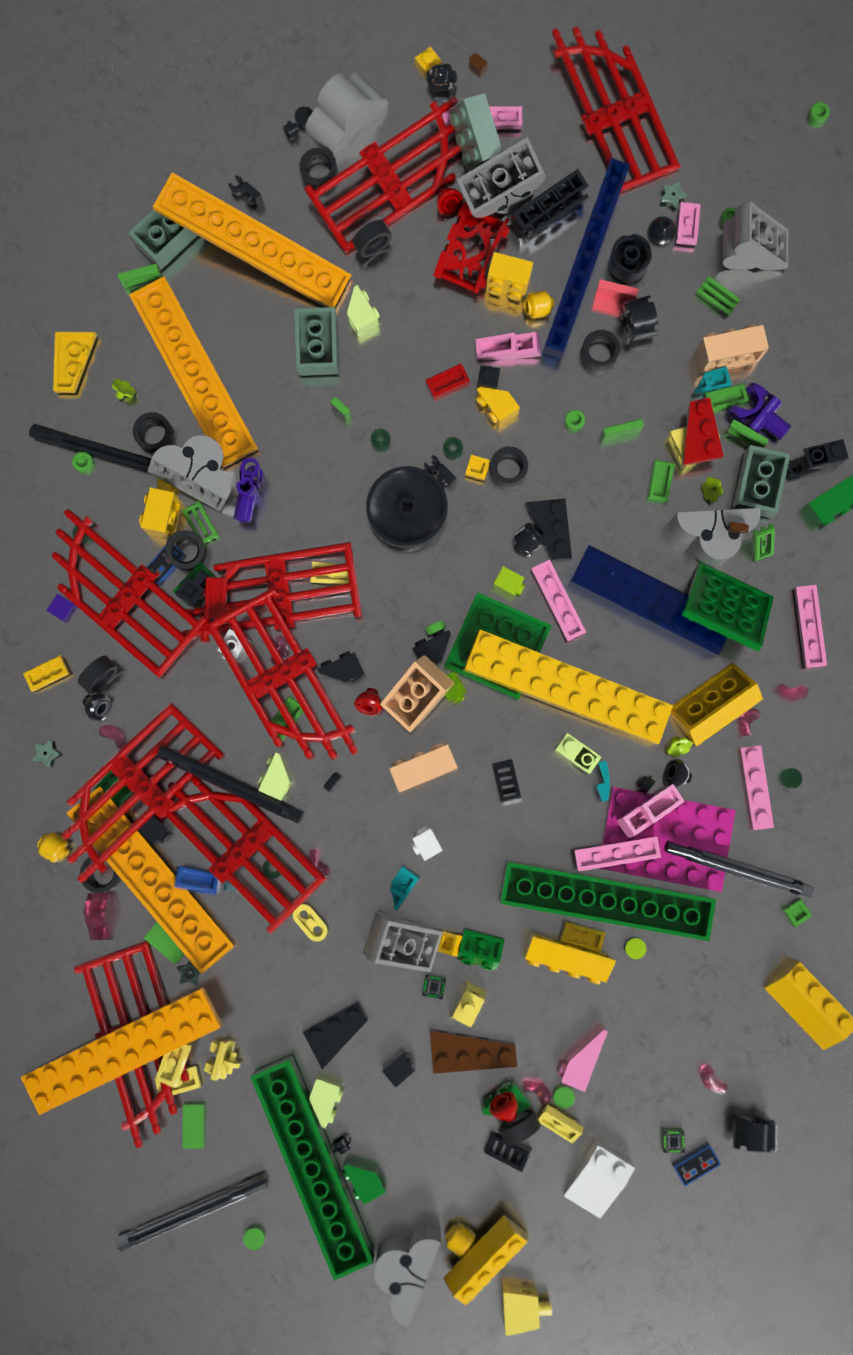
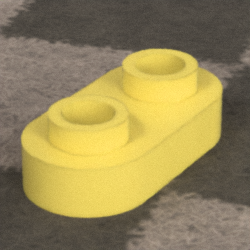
M301 904L293 912L294 921L311 940L321 941L326 937L328 927L310 905ZM302 910L307 911L308 916L306 918L301 917L300 912ZM319 926L321 933L316 934L314 927Z

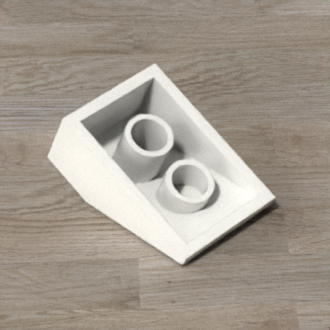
M594 1139L563 1196L598 1218H601L624 1189L635 1167L632 1161Z

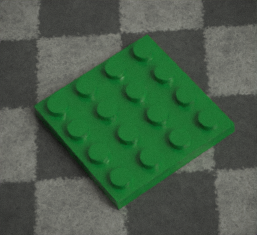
M700 562L696 568L682 616L759 652L763 646L774 596Z
M477 592L444 667L519 700L522 693L463 671L476 634L479 630L540 653L552 625Z

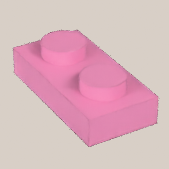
M680 203L676 236L677 244L696 245L701 204Z

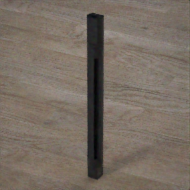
M33 424L29 429V436L32 438L87 452L88 454L148 471L152 459L38 424Z
M161 745L156 757L177 766V768L297 824L301 819L302 811L184 754L182 755Z
M668 840L664 846V851L683 857L688 861L796 895L801 894L811 898L814 887L800 880L692 846L687 847Z
M263 1174L116 1237V1247L122 1252L269 1188L267 1178Z

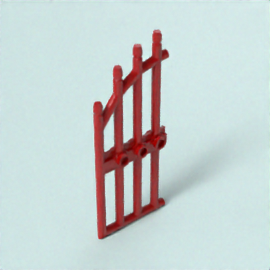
M576 26L572 29L574 38H576L577 45L566 47L557 28L553 29L552 36L558 48L553 50L554 58L562 57L585 111V115L581 116L584 129L588 135L594 133L616 186L611 187L612 194L616 195L680 169L681 166L629 46L625 45L622 47L623 54L626 56L625 59L609 50L603 33L600 30L595 32V38L598 41L599 47L586 45L583 36H581L580 29ZM582 54L604 106L603 108L593 111L570 55ZM591 55L604 57L622 100L611 104ZM616 64L631 71L640 93L629 97ZM645 112L649 113L670 164L661 168L638 118V115ZM628 119L632 122L652 169L651 172L643 175L639 170L620 125V122ZM610 126L613 127L634 177L626 182L622 180L602 133L603 129Z
M456 97L449 99L448 102L443 103L439 107L436 101L432 102L429 105L432 110L430 113L381 146H378L376 141L369 144L359 152L362 157L360 160L315 190H313L311 185L304 188L345 253L355 247L353 241L347 242L341 233L344 229L389 200L395 211L381 219L387 226L456 179L454 173L448 174L446 178H442L447 161L455 156L457 152H461L458 144L448 150V135L454 132L455 129L451 124L446 126L442 117L443 113L458 103ZM434 119L436 120L439 132L391 164L388 162L384 155L385 152ZM440 141V156L403 181H400L395 170ZM367 165L373 174L372 177L327 207H324L319 196ZM437 168L432 186L412 199L406 188ZM378 182L384 193L336 225L330 214Z
M66 509L64 511L65 516L69 520L71 519L78 527L74 538L66 535V532L60 528L55 532L60 539H63L70 546L68 561L57 552H53L51 555L68 572L71 590H68L61 583L57 586V589L160 679L208 620L203 616L197 620L154 583L157 576L143 564L137 568L90 527L92 520L88 516L82 520L71 510ZM85 534L132 573V576L125 584L80 545ZM77 554L119 589L112 599L76 569ZM78 581L107 605L99 615L81 600ZM148 588L193 626L185 636L141 598ZM135 604L179 641L172 651L128 614ZM122 619L166 657L159 667L114 629Z
M351 542L213 565L214 571L227 570L220 578H228L229 581L239 568L265 564L266 576L228 582L227 590L268 584V590L273 587L277 595L271 598L289 628L295 627L294 621L347 612H354V618L362 617ZM344 551L346 563L288 573L286 571L285 560ZM347 571L349 580L347 584L290 593L289 580ZM202 586L205 590L203 594H206V586ZM349 591L351 593L352 604L293 613L291 603L293 600ZM251 599L227 603V611ZM262 602V603H260V604L257 605V606H262V605H266V604H265V602ZM205 604L203 607L186 609L193 616L202 615L205 617ZM273 616L260 618L264 626L274 624V629L280 630ZM251 620L238 622L242 629L255 627ZM229 623L217 627L220 633L228 632L229 629L233 631ZM206 624L195 636H201V642L209 641V635L211 634ZM189 630L181 631V633L185 636Z
M273 587L206 624L276 747L282 745V740L278 736V733L295 739L307 759L312 758L313 753L306 741L321 742L332 760L337 757V753L332 748L333 746L329 741L331 739L342 737L353 755L358 752L350 736V733L355 731L351 724L344 726L312 669L317 666L308 648L301 650L271 598L277 595ZM262 602H265L294 653V655L285 660L281 657L253 608ZM244 612H247L276 663L275 666L267 670L264 669L235 618ZM226 622H229L258 673L257 676L248 681L217 628ZM305 672L337 730L324 732L294 678ZM285 683L288 684L315 733H303L299 730L276 688ZM269 693L289 728L270 721L258 698Z
M172 703L167 705L66 801L72 806L81 798L78 818L61 836L66 840L73 835V832L80 828L82 843L66 860L69 863H73L85 851L92 860V863L85 871L77 877L80 883L87 880L88 876H91L97 869L101 874L104 873L108 868L104 862L154 814L159 818L165 814L174 804L170 798L194 776L188 772L184 773L164 793L156 783L175 766L166 762L149 779L141 769L157 755L161 745L166 746L186 728L194 737L178 753L187 755L200 742L208 751L198 760L199 762L206 765L214 756L218 760L224 756ZM172 714L179 723L134 764L126 755L166 717ZM111 770L119 780L89 807L91 788ZM126 785L134 794L89 835L87 820ZM138 800H141L148 809L107 849L98 855L93 844Z
M194 776L191 781L198 787L201 793L187 796L180 789L175 794L179 800L174 802L170 809L159 819L162 821L167 817L211 862L212 865L208 870L222 884L228 880L266 919L269 925L265 929L272 934L327 878L253 803L232 793L211 791L202 783L200 778ZM170 782L167 785L168 788H170L174 783ZM209 800L241 832L242 836L233 843L199 809L195 802ZM222 801L242 803L258 821L248 829ZM186 806L228 850L218 859L174 811ZM272 835L315 878L307 887L264 845ZM257 850L300 893L292 902L249 860ZM242 865L285 908L277 917L234 875Z
M148 941L74 966L76 974L83 972L100 1032L94 1034L95 1039L130 1023L128 1022L111 966V962L123 959L140 1018L147 1015L148 1012L130 956L132 954L142 951L159 1008L167 1005ZM101 965L103 966L120 1025L110 1029L108 1028L91 969ZM162 1057L153 1060L157 1073L162 1062ZM186 1063L181 1074L183 1082L189 1080ZM142 1066L134 1069L145 1109L134 1115L123 1075L115 1078L127 1119L121 1122V1128L123 1131L130 1129L136 1148L143 1146L137 1124L145 1118H149L155 1135L161 1133L156 1109L164 1099L168 1104L170 1114L174 1115L177 1113V1106L174 1103L175 1100L171 1090L172 1087L160 1082L162 1089L152 1101Z

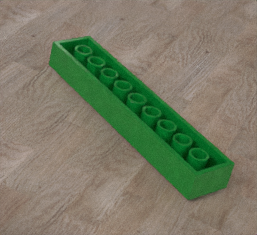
M506 861L499 900L500 904L709 942L716 899L510 861Z
M293 1055L254 1071L250 1077L333 1280H338L373 1264L375 1253L324 1130L311 1105L310 1096Z

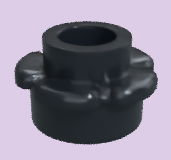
M287 121V124L283 125V131L289 141L297 140L298 134H300L297 124Z
M790 460L786 476L792 479H799L800 475H803L805 471L803 463L799 460Z
M652 775L648 778L644 776L637 784L640 787L639 792L642 791L646 794L656 781L651 778Z
M346 1134L338 1137L332 1143L334 1147L333 1152L346 1153L351 1148L352 1140Z

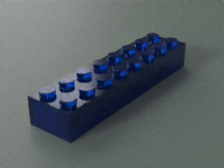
M588 545L568 584L712 658L719 656L727 640L726 636L682 616L688 594L591 545Z

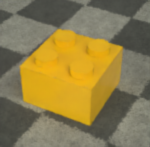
M494 252L488 272L486 291L496 296H509L510 299L515 301L524 300L531 278L533 262Z
M150 488L149 493L145 494L144 505L146 506L144 513H141L139 519L141 528L149 536L169 539L175 533L182 501L174 492Z

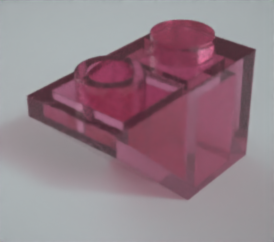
M88 893L83 914L90 939L112 940V903L109 893Z

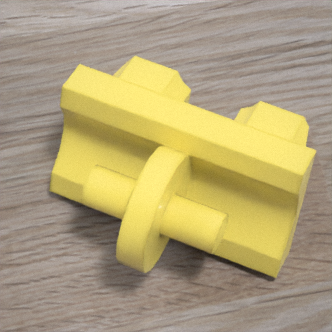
M230 1039L224 1041L214 1040L211 1042L210 1052L216 1053L217 1056L216 1060H207L204 1071L211 1075L210 1079L215 1081L226 1079L227 1074H232L233 1068H240L241 1062L236 1060L237 1053L233 1052L236 1041Z

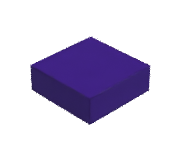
M57 593L46 611L65 622L76 605Z

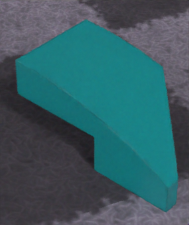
M727 366L705 372L698 387L694 390L695 395L732 386Z
M606 760L598 762L596 765L602 783L595 785V788L599 792L601 802L608 800L610 792V776Z
M405 865L402 866L391 882L390 891L395 911L399 909L420 878L419 875Z

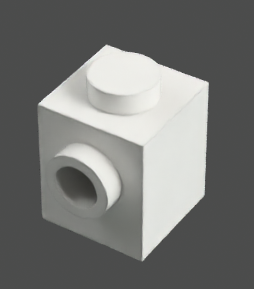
M229 629L224 637V641L235 660L239 662L245 650L234 631Z
M423 827L414 833L416 837L412 838L414 843L411 846L416 855L421 854L424 861L443 851L431 828L426 830Z

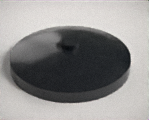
M401 466L385 472L373 483L367 496L366 511L372 529L383 541L396 547L413 548L431 541L441 531L447 518L448 502L443 486L431 473L418 467Z

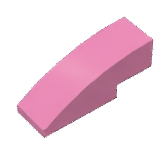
M537 332L519 335L508 333L476 339L477 359L510 360L541 356L540 336Z
M674 784L622 816L617 822L626 836L630 838L657 822L685 801Z

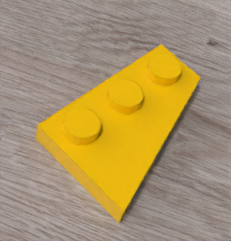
M55 332L53 391L55 393H76L97 337L95 332Z

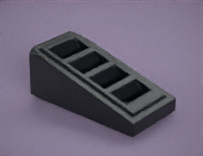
M513 760L492 763L502 806L522 802ZM510 767L511 771L498 773V770ZM512 776V779L500 781V778ZM514 784V787L502 790V786ZM516 792V795L504 797L505 794Z
M492 1132L484 1153L523 1172L533 1150L518 1143L511 1146L506 1145L507 1149L505 1154L502 1155L500 1153L506 1144L500 1135ZM496 1140H497V1141H499L500 1143H499V1146H498V1148H497V1151L495 1152V1151H493V1147H494L495 1142H496ZM514 1149L515 1153L511 1159L509 1155L511 1150ZM519 1153H522V1159L520 1162H518L517 1158L519 1156Z

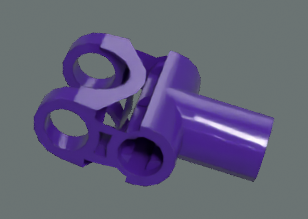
M749 383L746 390L754 401V408L747 410L731 405L728 409L730 417L757 433L764 428L780 441L791 428L789 423L775 413L782 404L780 399L770 394L764 387L756 383Z
M246 458L240 466V481L236 483L239 493L233 519L251 523L255 503L260 498L258 489L263 484L264 473L256 459ZM253 462L256 464L248 467L247 470H245V465L247 463Z

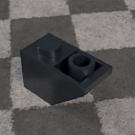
M844 439L803 449L808 469H825L841 465L849 459Z
M442 629L433 634L434 638L428 641L424 638L414 643L415 647L412 648L416 659L418 660L425 655L436 666L441 664L451 637L449 630L445 632Z
M350 651L339 655L340 659L332 662L330 659L321 663V667L317 669L320 675L347 685L366 676L355 652L350 653Z

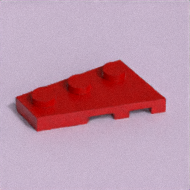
M711 398L690 401L682 466L723 458L724 455Z

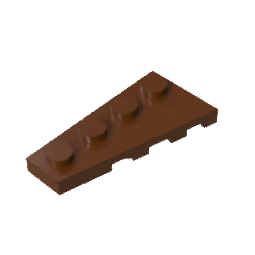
M430 1030L433 1074L517 1067L516 1046L513 1043Z

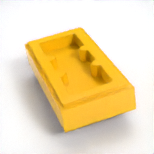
M61 655L23 673L31 692H35L70 674Z
M564 921L559 941L601 953L606 933Z

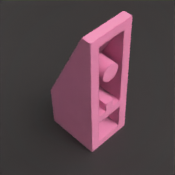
M601 1026L566 1058L565 1063L562 1062L560 1064L558 1075H560L559 1079L562 1083L585 1092L608 1033L605 1027Z

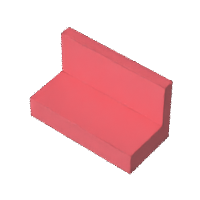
M600 279L592 310L620 316V308H623L624 302L636 299L639 289Z

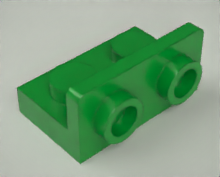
M464 929L457 960L466 965H479L485 970H497L505 940Z

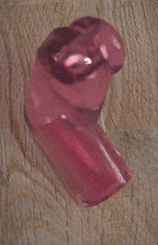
M277 635L274 638V643L281 657L284 658L289 652L288 642L284 636ZM271 656V657L269 658V660H270L274 665H276L274 659H273L272 656Z
M781 683L776 692L787 700L795 702L805 699L809 694V689L804 685L790 689Z
M750 708L740 716L741 737L751 736L750 724L760 717L758 709Z
M108 724L99 729L101 737L114 739L117 749H121L127 744L120 728Z
M309 850V861L327 877L330 874V869L320 861V850Z
M705 1066L701 1073L704 1086L709 1090L725 1094L727 1084L716 1081L714 1069L710 1066Z
M524 1081V1092H535L540 1099L539 1102L543 1105L550 1103L552 1095L543 1082Z

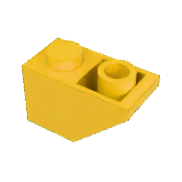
M485 387L477 388L476 401L481 407L486 408L488 411L487 415L492 423L496 422L500 427L519 414L520 407L508 391Z

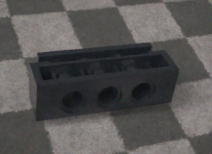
M576 169L513 212L509 222L519 237L528 231L530 234L527 238L530 241L581 206L589 197L588 194L582 195L589 185L579 169ZM571 198H574V200L569 202L567 205L565 204V202H567ZM558 208V211L549 216V213ZM542 219V222L537 224L535 227L532 226L533 224Z

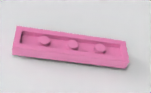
M522 106L489 107L496 129H522ZM450 107L448 111L443 113V120L446 126L451 124L449 111L454 107Z
M548 560L531 568L566 641L569 642L585 634L586 631L551 561Z
M817 585L795 587L794 593L804 669L827 666Z
M761 745L739 748L751 830L774 828Z
M657 836L574 850L577 871L661 858Z

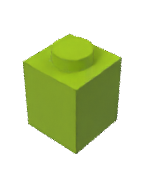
M503 566L493 583V588L514 598L516 594L521 595L525 587L523 583L525 577Z

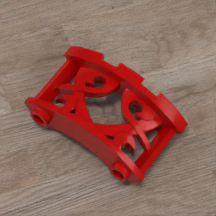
M465 201L457 215L456 223H453L447 240L450 242L445 245L444 251H441L433 276L439 279H446L478 294L480 289H484L487 284L488 277H486L494 252H496L502 239H506L510 231V227L507 226L509 219L505 218L503 221L491 215L481 218L474 217ZM464 228H470V232H466ZM479 233L484 244V250L466 259L465 247L458 238L467 239ZM490 239H495L491 246ZM455 250L461 251L462 260H459V255L455 256L453 254ZM486 259L484 266L482 267V265L479 262ZM465 268H468L470 278L472 271L478 272V278L475 283L463 278ZM446 270H460L459 276H456Z

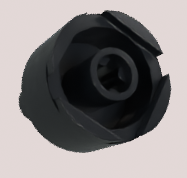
M638 234L624 235L618 238L613 245L609 257L608 268L617 279L627 283H633L643 277L652 258L649 242Z
M649 295L625 301L623 308H620L621 319L625 320L627 327L624 328L626 340L631 339L632 342L658 335V330L655 331V325H658L657 312L654 302L648 301L651 298Z
M735 1115L733 1120V1148L740 1150V1146H746L747 1151L771 1152L773 1150L776 1152L777 1123L766 1116H756V1120H753V1118H748L746 1115Z

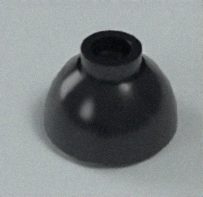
M657 217L648 227L650 239L657 244H667L675 236L676 227L669 217Z
M88 694L84 697L82 704L87 716L91 720L97 721L108 713L111 700L105 694Z
M678 758L672 760L664 772V780L668 786L672 784L675 787L682 786L683 784L690 783L692 779V773L689 772L687 764Z

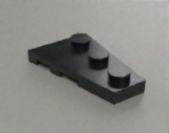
M566 498L525 502L533 523L539 525L544 532L543 545L550 560L572 559Z
M359 1000L303 1031L322 1070L368 1021V1017Z

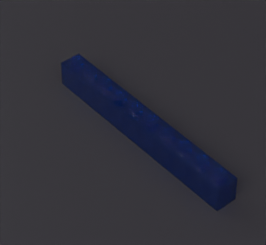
M614 158L610 160L542 353L559 359L563 356L630 167L628 163Z

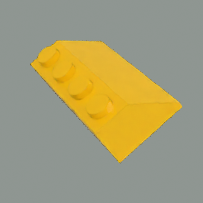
M731 663L673 704L670 715L685 736L695 746H698L763 700L758 684L736 664Z
M534 933L529 934L523 956L524 959L528 960L527 964L537 967L540 964L547 965L548 970L558 973L561 969L567 971V975L574 978H580V975L588 977L589 982L600 984L601 981L607 982L616 962L610 955L566 944Z
M792 959L764 987L822 1050H826L845 1040L853 1032L852 1015L801 962Z
M503 1215L443 1277L453 1297L465 1305L473 1300L482 1288L528 1242V1233Z

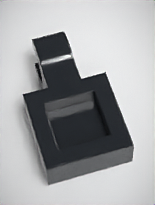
M236 175L235 179L239 184L233 186L229 183L230 190L233 193H243L242 197L248 204H254L259 208L263 203L261 193L248 182H244L240 176Z
M432 455L431 459L435 464L429 466L425 462L424 468L429 472H437L439 482L444 486L448 485L452 488L456 484L457 478L444 464L439 462L435 455Z
M201 570L194 580L187 577L175 592V595L193 607L205 592L201 586L206 583L208 574Z

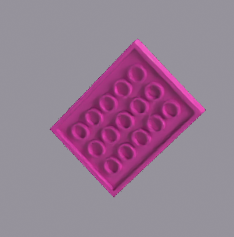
M612 787L602 845L657 836L661 858L599 869L722 892L725 872L664 851V846L668 840L728 858L736 810L684 800L685 802L657 822L649 825L637 835L628 838L617 820L654 796V794H644L639 791Z

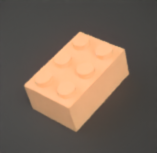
M751 324L737 331L733 328L726 330L723 334H707L695 351L700 374H705V372L707 373L725 366L733 368L759 362L769 349L763 325L756 326V324Z
M424 655L411 665L380 705L411 732L424 721L455 682Z
M443 743L431 747V752L424 754L423 751L411 755L412 760L405 762L404 759L392 763L393 767L390 768V772L398 791H405L456 770L457 765L449 746H444Z

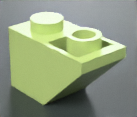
M356 285L351 296L347 317L356 335L360 337L379 326L378 318L380 316L374 306L371 308L368 301L370 300L365 290L361 291L359 286Z
M568 733L563 736L554 749V752L588 774L592 772L601 759L600 755Z
M275 753L274 756L271 755L266 764L269 768L266 775H261L257 785L260 786L258 791L283 801L292 781L282 755Z
M318 1074L309 1100L321 1127L326 1129L328 1122L332 1123L336 1111L333 1110L335 1102H340L344 1090L340 1089L341 1082Z

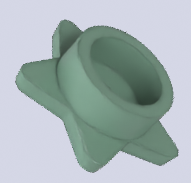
M679 182L673 186L665 184L663 185L665 195L661 201L677 207L679 200L686 198L687 195L680 190Z
M52 740L44 745H34L37 752L33 758L34 762L42 761L47 767H50L51 761L60 755L53 748Z
M190 960L186 965L177 966L181 975L180 984L191 982L194 985H198V975L201 973Z

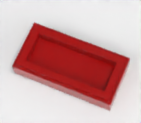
M462 363L426 379L425 382L433 399H436L470 383V379Z
M206 577V619H216L227 613L228 578Z

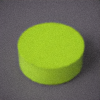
M630 938L625 943V952L632 959H640L646 953V944L639 938Z

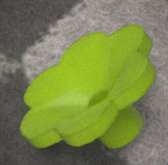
M114 379L111 385L117 391L116 397L119 399H123L124 396L131 398L136 391L125 380Z
M707 477L706 482L701 486L703 498L711 502H716L723 493L721 481L718 478Z
M675 736L672 738L667 752L672 754L673 757H679L681 754L688 753L693 743L686 737L679 738Z

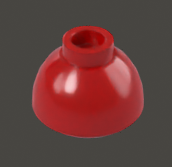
M454 188L441 189L436 200L439 212L445 216L457 213L463 205L462 194Z
M367 688L354 701L356 709L363 714L376 715L382 711V706L380 705L382 702L381 698L378 695V691L374 688Z
M504 1092L497 1095L489 1106V1112L492 1116L507 1122L514 1121L517 1117L516 1112L518 1108L515 1095L512 1092Z

